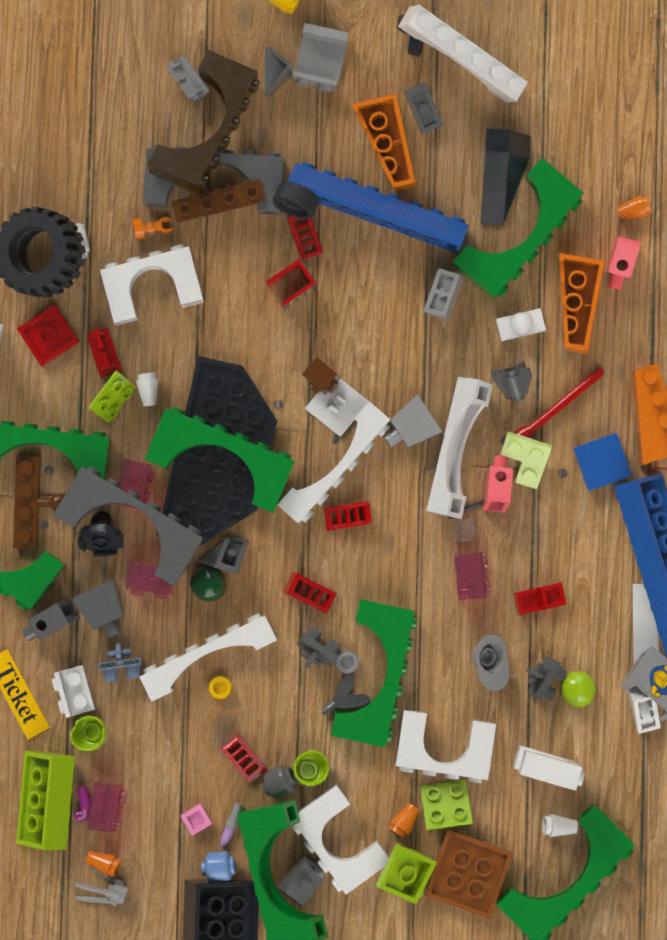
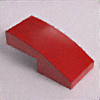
M562 582L513 593L518 615L567 605Z

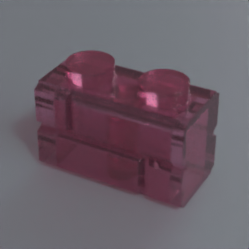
M483 552L454 554L458 601L487 598L486 593H491L489 579L485 580L484 570H488L487 556L483 557Z
M129 562L126 589L131 590L132 595L144 596L145 592L154 593V598L167 599L168 595H173L174 593L173 585L154 575L158 565Z
M105 781L94 782L88 829L114 833L118 827H122L124 814L120 813V806L125 804L127 790H123L124 784Z

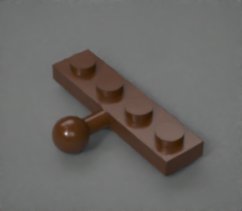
M16 456L13 548L38 549L39 507H51L53 511H56L64 498L62 494H55L51 498H40L41 457Z

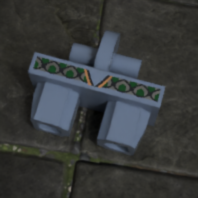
M116 643V650L108 651V658L117 657V661L98 663L99 670H103L105 682L118 681L117 668L126 667L127 679L140 678V665L143 664L142 657L123 660V656L131 655V648L122 649L121 643Z

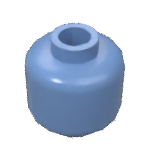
M227 851L208 853L205 862H201L202 875L207 876L210 882L230 881L232 876L236 874L234 856H231Z

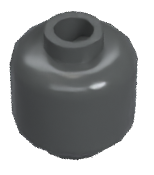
M279 765L265 773L262 788L267 796L271 795L274 799L278 800L293 793L298 781L294 777L292 768Z

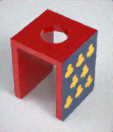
M299 259L266 281L267 287L271 288L299 268L309 282L307 286L281 303L283 310L317 288L316 282Z

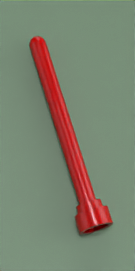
M602 368L596 369L529 426H520L514 433L532 439L538 429L604 375V370Z

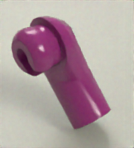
M81 787L76 790L81 809L76 810L74 815L77 822L84 820L86 822L91 816L92 802L88 787Z

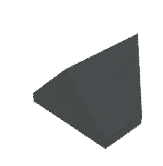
M265 47V97L270 98L292 77L293 70L292 64L272 48Z
M227 534L226 538L195 561L238 575L249 541Z

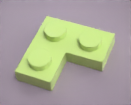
M509 431L507 432L500 455L521 461L515 483L534 489L538 488L552 445Z

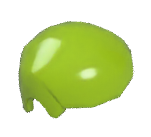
M573 671L567 674L561 683L563 700L574 708H583L590 704L596 693V686L592 677L584 671Z
M95 716L80 718L75 722L73 730L70 732L72 745L82 751L97 750L103 745L107 737L105 723Z
M308 750L300 754L293 764V773L296 780L300 784L309 787L322 783L327 778L330 769L328 759L323 753L315 750Z

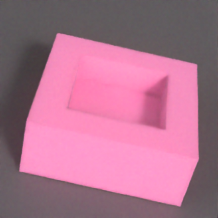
M201 803L181 815L192 836L213 823Z

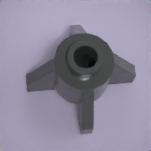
M521 361L512 367L493 369L491 371L494 382L505 394L506 399L517 402L523 400L524 396L528 394L532 373L530 367L526 368L525 361Z

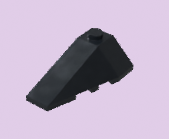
M487 128L484 146L481 224L504 225L530 159V135L507 129Z

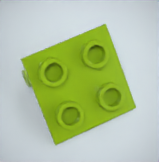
M115 371L88 408L110 423L118 415L119 409L125 401L132 396L136 386L119 372Z
M466 779L420 786L427 830L473 824Z

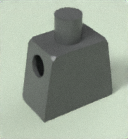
M110 580L72 598L93 630L103 626L108 638L121 632L116 619L124 616V610L115 580Z
M70 599L58 602L28 620L30 625L22 629V633L27 641H31L36 637L38 640H42L80 620V617Z
M304 852L278 884L277 888L303 906L323 882V870L318 862Z

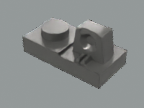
M426 82L404 91L421 134L443 125Z

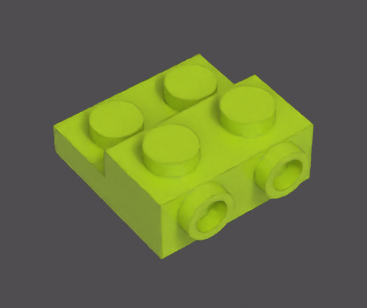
M396 843L376 886L417 904L419 898L424 893V888L437 862L423 853Z

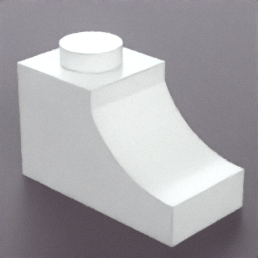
M636 686L628 690L627 696L638 734L661 728L657 703Z

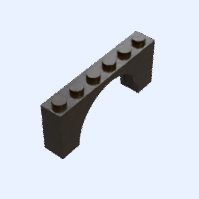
M210 50L207 51L198 70L201 79L217 91L224 103L226 110L220 128L210 139L194 147L175 149L157 145L147 163L150 174L198 195L202 188L205 189L208 186L210 172L218 167L221 151L227 149L231 139L229 137L231 132L237 130L240 124L239 117L241 113L247 111L250 105L249 98L252 93L255 94L260 85L257 70Z

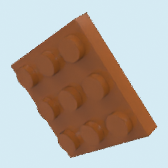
M447 828L436 859L437 863L429 879L424 896L491 919L513 856V851Z

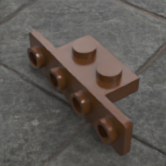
M258 179L238 185L226 184L221 186L220 189L213 191L211 189L202 190L199 195L173 200L172 207L176 222L182 223L264 203L266 200L261 180Z

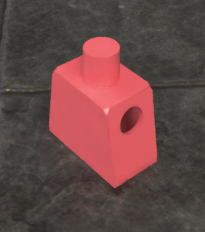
M615 236L606 272L611 273L608 287L621 290L624 278H631L641 242ZM619 260H623L625 263L623 270L617 268Z
M495 456L493 466H490L487 471L482 508L484 511L505 513L510 505L513 469L507 468L508 458L505 456Z

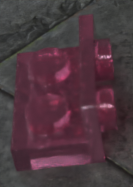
M125 459L119 482L122 485L119 489L126 493L129 490L134 491L142 496L140 501L148 505L150 493L147 492L148 483L152 484L155 476V470H152V465ZM117 504V505H122V506H126V507H131V508L138 509V508H136V507H134V506H131V505Z

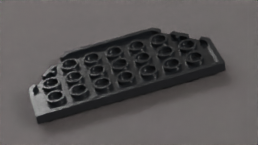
M198 356L184 416L193 419L194 415L207 420L206 425L214 428L215 424L227 428V433L236 436V433L249 437L248 442L257 445L258 442H261L272 448L278 421L245 368L241 365ZM201 445L187 449L174 459L162 514L168 517L169 513L181 519L180 524L188 528L189 525H192L202 531L200 536L204 538L201 543L203 545L257 511L258 507L252 504L255 486L251 471L239 456L225 448Z

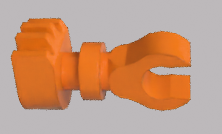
M163 217L157 222L152 223L149 221L145 225H143L142 220L139 218L132 219L135 239H144L146 233L149 235H154L153 232L171 233L173 228L164 229L161 226L162 223L171 221V218Z

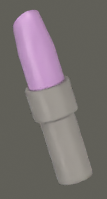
M235 802L230 817L225 824L220 843L221 846L229 843L238 825L237 813L242 811L244 805Z

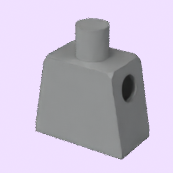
M417 395L390 420L394 430L384 435V438L390 447L403 441L406 447L409 448L439 435L442 430Z

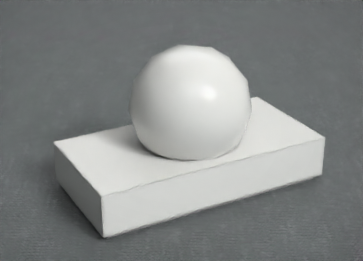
M541 308L496 319L501 342L546 331Z

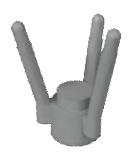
M91 867L92 870L115 885L110 884L108 890L84 883H74L75 887L106 895V898L76 896V900L107 903L114 906L117 904L123 905L128 887L123 886L124 881L111 876L106 877L94 867Z

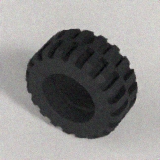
M32 207L31 209H20V214L14 212L9 216L10 221H4L0 226L2 228L0 233V278H4V283L8 287L14 288V291L26 295L47 298L52 297L53 294L59 295L63 293V288L69 289L74 284L72 280L74 278L78 279L81 274L78 270L80 266H84L85 262L82 259V254L86 253L85 246L81 245L84 239L81 233L76 232L78 227L67 216L46 208ZM45 231L52 241V258L45 269L33 274L26 262V249L35 235Z

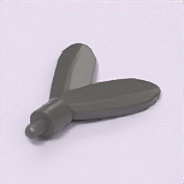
M353 673L343 677L335 692L333 701L325 706L326 709L322 711L323 715L328 712L331 714L338 708L360 707L370 701V697L364 694L348 695L354 684Z

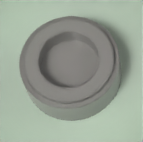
M346 650L338 654L336 666L340 672L350 674L357 669L359 660L354 652Z

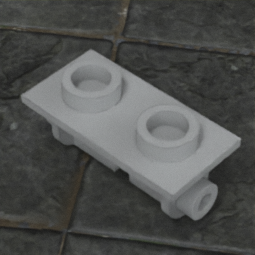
M183 54L176 62L171 61L166 65L168 68L167 72L172 75L177 83L181 82L180 87L187 95L188 100L198 104L210 91Z

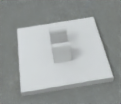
M342 379L338 381L339 386L334 392H328L326 396L319 392L305 408L340 437L369 402Z

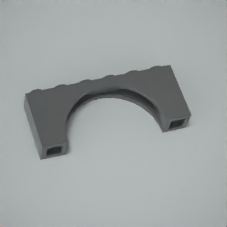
M154 145L146 150L143 204L145 207L168 208V201L175 184L149 173L147 163L157 146ZM175 147V149L187 148V147ZM222 150L219 155V165L234 169L248 182L261 180L266 201L257 204L258 214L281 216V211L273 205L272 200L278 185L283 183L284 157H280L278 153H266V156H260L253 151L234 154L232 150Z
M89 466L88 469L81 467L55 511L54 516L76 528L90 512L105 505L126 504L140 509L152 520L160 537L161 555L154 575L176 586L204 539L200 536L202 531L192 525H189L188 528L182 526L180 518L169 513L168 517L160 513L162 508L149 501L148 505L141 502L140 498L142 496L132 490H129L128 493L119 489L122 484L111 478L108 481L100 477L101 472Z

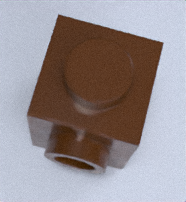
M318 357L302 373L304 378L310 382L307 386L316 394L321 392L326 396L328 392H334L339 386L338 381L340 377Z

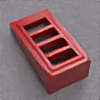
M286 216L301 261L323 254L312 218L306 219L307 222L295 226L294 221L300 219ZM309 226L310 231L301 234L297 233V230ZM312 235V240L304 243L300 242V239ZM315 244L316 246L315 249L303 251V248Z
M369 501L323 508L327 531L372 524ZM363 507L364 520L360 521L358 508ZM349 509H354L355 522H351ZM341 510L345 511L346 523L344 524L341 522ZM335 511L337 525L332 524L331 512Z
M295 572L292 573L283 592L326 614L337 594ZM300 580V581H302V582H301V584H300V586H299L297 592L295 593V592H293V591H294V589H295V587H296L298 581ZM308 584V585H310V587H309V589H308V591H307L305 597H303V596H301V595H302V593H303V591H304L306 585ZM315 589H319L314 598V601H311L310 599ZM325 592L327 596L321 606L318 603Z
M239 733L220 748L249 784L268 770ZM240 743L241 747L232 754L229 750ZM246 750L247 754L237 761L235 757ZM251 757L253 761L243 768L241 764ZM257 764L259 768L251 775H248L247 771Z

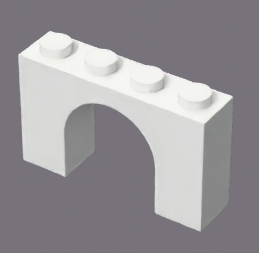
M177 245L172 247L171 251L162 253L161 250L151 252L149 257L140 259L139 256L127 259V263L118 265L117 262L110 263L104 266L105 269L100 270L111 314L116 326L138 320L132 298V287L137 277L149 270H161L173 278L182 308L204 302L189 246Z
M403 709L395 765L400 767L399 771L413 773L414 769L423 770L422 774L436 776L438 772L446 774L445 778L459 780L460 776L469 777L468 781L474 783H482L483 779L488 780L496 730L495 723L472 720L469 742L464 754L452 762H440L430 757L424 748L423 739L427 713Z
M518 745L512 766L514 769L519 770L518 773L520 775L575 791L577 786L582 785L585 775L582 772V767L573 760Z
M336 783L298 811L300 823L293 825L292 828L298 835L303 834L307 840L304 844L310 853L316 852L321 859L318 861V864L325 873L328 871L334 878L331 882L338 892L343 890L345 894H348L385 867L389 856L378 840L359 854L349 858L337 857L326 849L322 840V831L325 824L350 805V801Z

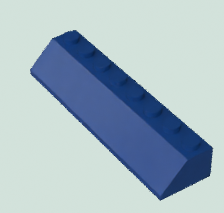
M302 162V165L296 163L287 182L304 186L314 192L319 198L318 204L456 254H459L469 226L460 217L453 216L451 219L443 216L444 212L434 208H431V211L426 210L418 202L409 201L407 203L401 201V197L396 194L388 193V195L379 193L378 188L367 185L366 188L357 185L358 182L354 179L346 177L343 180L337 178L336 173L329 170H324L323 172L315 170L314 165Z
M658 473L614 486L623 514V520L628 530L630 543L636 556L637 566L643 579V586L650 602V609L653 612L657 631L662 641L664 654L667 658V487L663 474Z

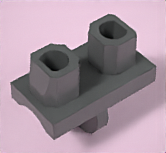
M312 627L306 634L303 633L296 645L304 649L301 656L308 660L305 664L307 668L312 663L320 668L323 662L332 667L338 658L337 653L341 645L333 639H330L326 646L318 643L322 633L315 627Z
M546 656L542 664L538 662L534 670L529 667L526 672L532 674L528 681L531 684L528 694L540 700L553 701L557 690L550 687L553 678L559 681L564 680L567 671L560 666V662Z

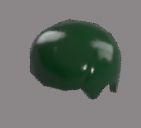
M211 566L199 567L193 572L189 581L192 593L205 602L219 600L225 594L227 588L224 574Z

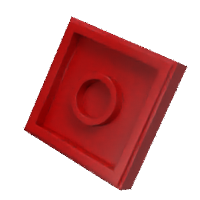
M55 303L16 328L41 367H44L80 343Z

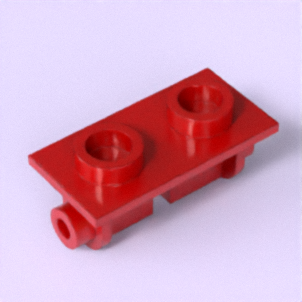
M108 327L104 329L98 328L92 330V333L86 334L100 378L111 375L115 371H122Z

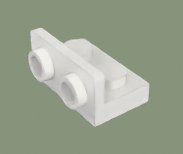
M84 665L54 673L55 678H52L55 692L59 691L61 700L58 701L61 714L65 713L66 718L96 709Z

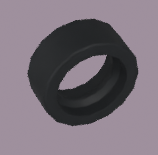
M284 182L278 185L272 201L278 210L298 219H311L315 214L319 198L314 192L304 186Z

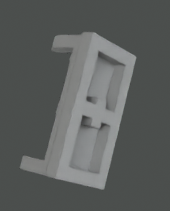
M438 268L424 312L433 318L435 316L449 323L463 283V278L460 274Z

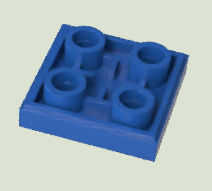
M617 433L573 448L588 491L632 476Z

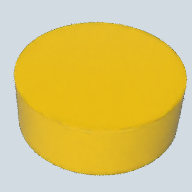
M217 676L209 683V692L216 699H224L232 691V683L225 676Z

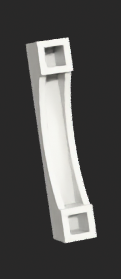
M421 5L409 7L398 26L415 39L425 42L459 63L483 82L490 92L504 102H517L528 83Z
M458 377L426 511L462 519L467 498L463 496L461 486L463 451L473 423L482 409L488 407L493 388L492 384L479 379Z
M370 401L354 418V421L357 423L355 436L340 463L328 475L313 485L297 491L292 488L279 502L278 506L298 524L301 521L306 523L314 514L311 509L316 504L321 506L329 497L327 491L332 486L336 489L345 479L342 477L343 473L347 469L352 471L360 462L357 459L362 452L367 454L375 445L372 442L377 435L382 437L390 428L388 425L390 419Z
M258 613L248 618V624L242 627L237 623L226 629L227 634L219 637L217 633L205 639L207 644L201 647L195 644L184 649L186 654L181 657H177L174 654L164 659V665L157 668L154 664L144 669V675L140 676V679L151 702L173 692L172 686L180 674L193 662L210 652L230 646H254L258 650L277 641V637L266 615L261 617Z

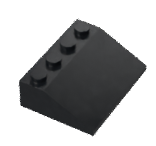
M208 879L185 880L183 940H258L259 902L255 894L253 880L231 879L227 882H210Z

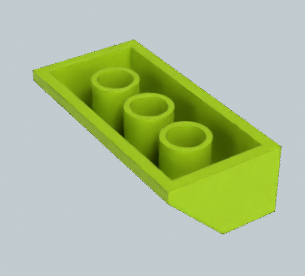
M24 751L16 844L41 850H66L75 756L60 753Z

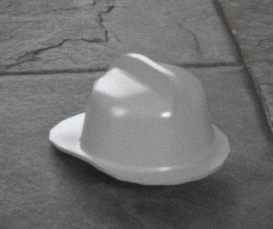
M497 635L485 636L474 647L471 659L483 686L491 691H498L503 689L509 680L506 644Z

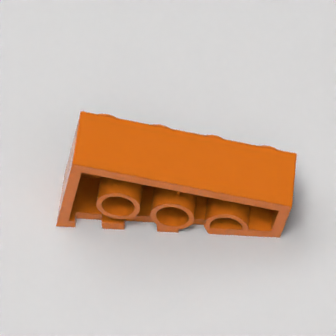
M397 94L352 104L395 192L418 187Z
M559 253L565 351L588 355L605 261Z
M657 363L637 369L631 373L639 467L667 458V390Z

